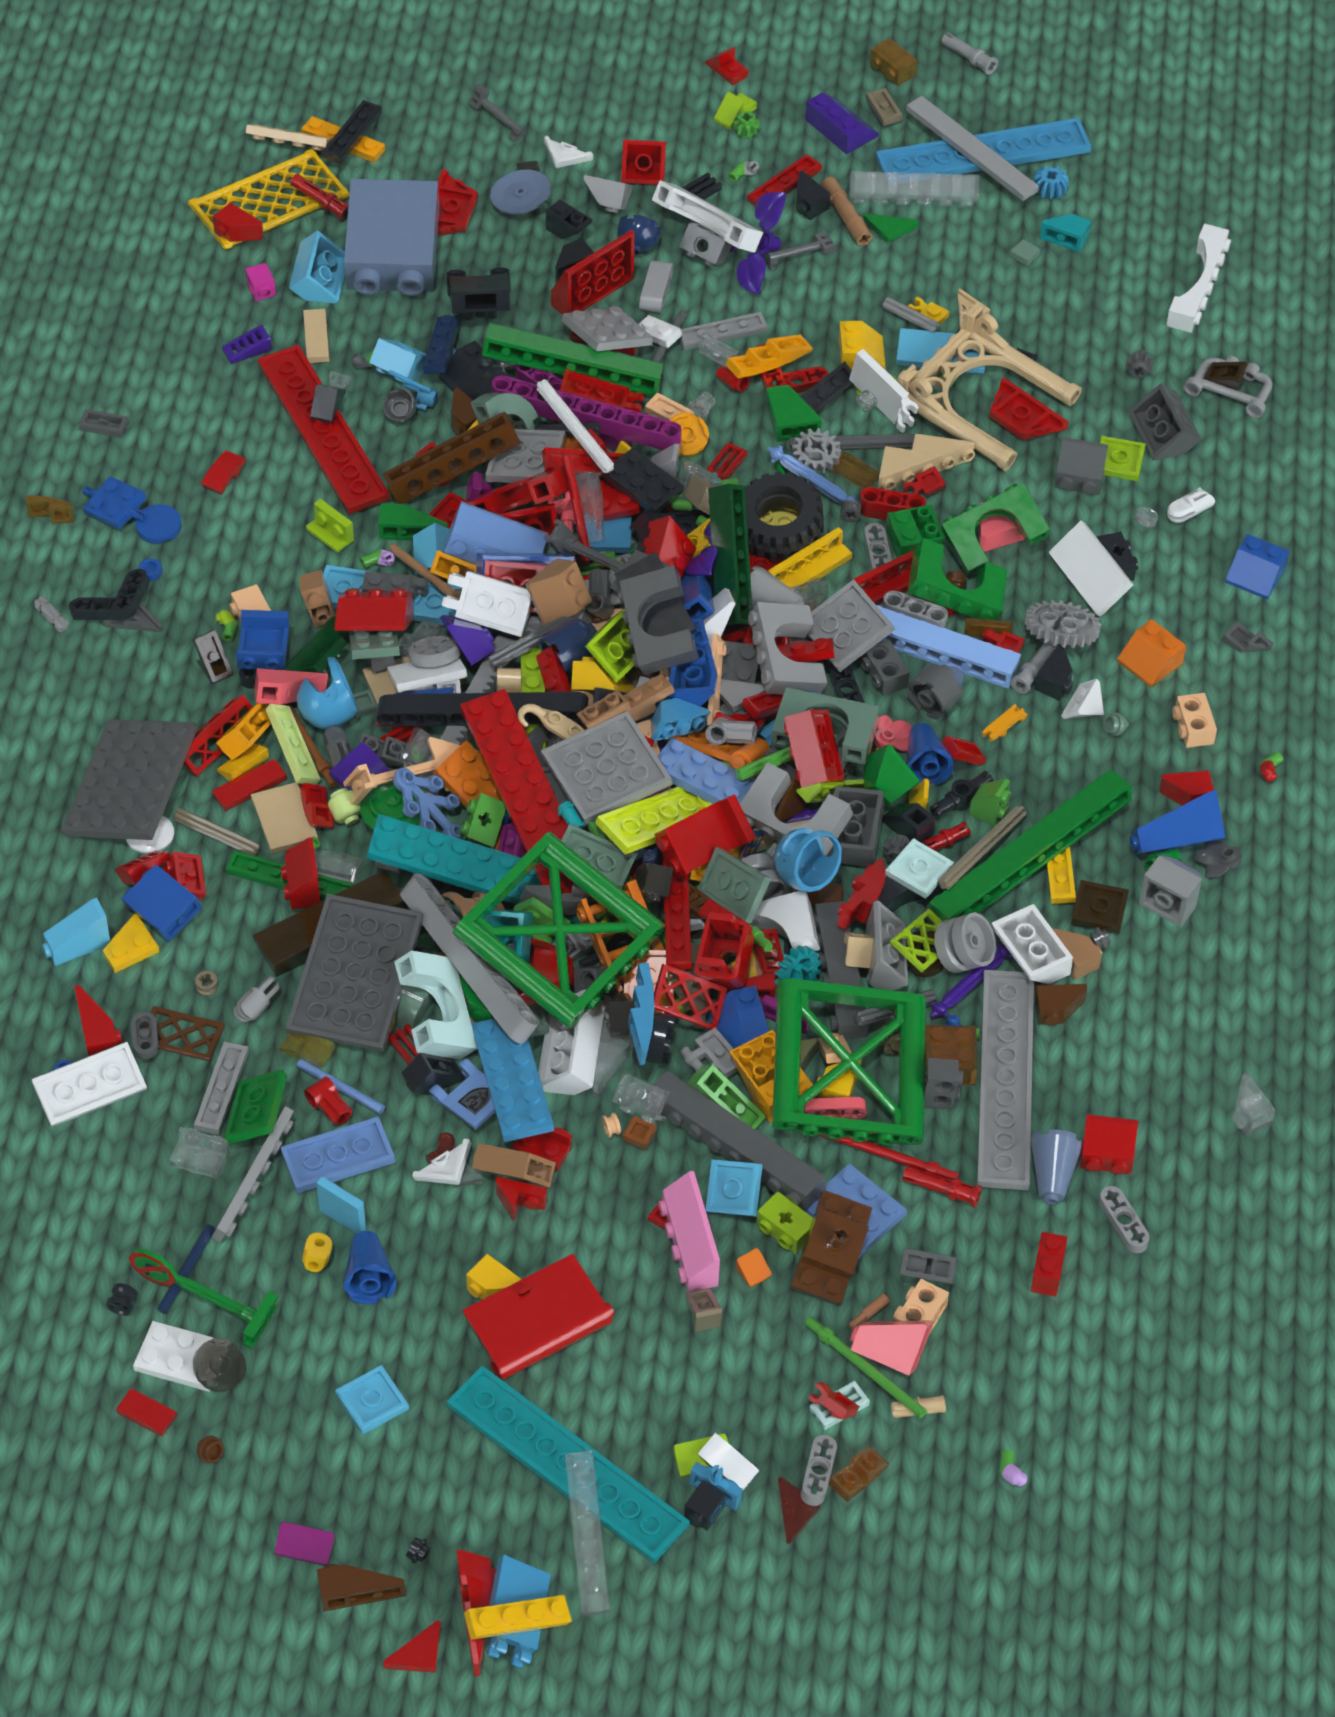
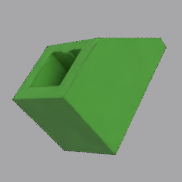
M1002 779L982 784L971 800L969 815L992 826L997 825L999 820L1003 819L1009 811L1007 803L1011 796V791H1009L1010 780Z

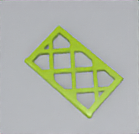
M927 909L892 938L890 944L922 973L939 959L937 953L930 951L929 944L935 945V939L928 938L926 930L936 932L937 926L942 920L930 909ZM926 917L930 918L934 925L925 924L924 919ZM914 927L920 928L921 936L911 934V930ZM901 938L907 939L908 947H904L898 940ZM913 941L922 942L924 951L914 949ZM916 955L926 957L927 961L922 964L916 958Z

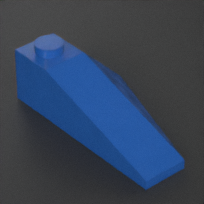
M702 618L691 619L697 629V632L692 635L699 659L671 667L669 682L673 685L675 692L668 697L669 699L679 698L701 707L715 693L718 674L704 621Z

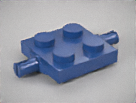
M111 476L98 490L89 486L83 488V494L91 497V499L82 509L86 515L118 530L133 517L142 522L147 519V513L139 510L140 505L147 498L145 492Z

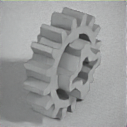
M817 428L816 432L808 429V434L801 432L800 438L795 437L794 445H792L793 457L815 472L820 470L824 474L825 468L833 470V464L838 465L839 458L841 457L840 442H836L835 435L829 437L828 430L821 433L820 428Z

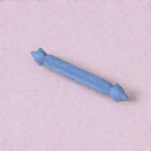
M779 445V447L775 448L768 446L767 450L772 458L771 462L780 461L782 466L797 476L804 477L808 483H812L819 491L836 502L843 503L847 500L857 502L855 494L847 496L844 490L790 454H784L783 446Z

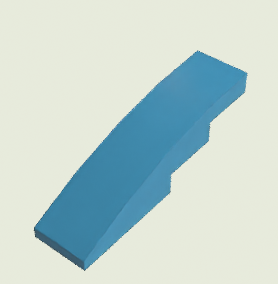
M648 962L638 964L636 974L638 986H634L632 996L634 1008L630 1009L628 1019L629 1029L640 1065H644L646 1061L654 1019L653 982Z

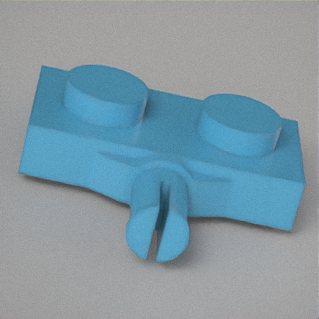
M696 1462L691 1469L689 1484L695 1488L699 1486L702 1480L726 1493L725 1505L736 1511L741 1504L743 1489L733 1480H727L722 1477L723 1468L720 1467L719 1469L720 1465H714L711 1468Z

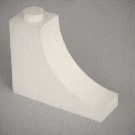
M796 891L761 901L751 923L752 926H756L759 929H777V933L785 937L794 949L801 945L815 951L820 950L812 906L806 892Z

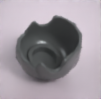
M400 387L398 390L388 393L383 402V412L387 419L395 423H404L410 420L416 413L417 403L410 391Z

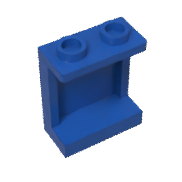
M241 610L242 626L239 650L236 652L237 667L242 669L282 670L286 665L290 631L289 611Z
M157 865L151 870L146 871L141 880L134 887L129 888L121 899L128 911H134L155 928L161 938L168 943L202 909L198 898Z

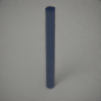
M206 1224L177 1273L178 1275L186 1278L189 1276L215 1231L212 1225ZM174 1283L169 1287L157 1308L159 1312L167 1313L181 1289L179 1285Z

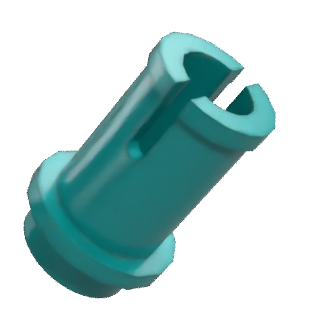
M570 801L562 803L557 808L559 817H563L567 825L571 824L583 829L586 824L574 809L575 804H571Z

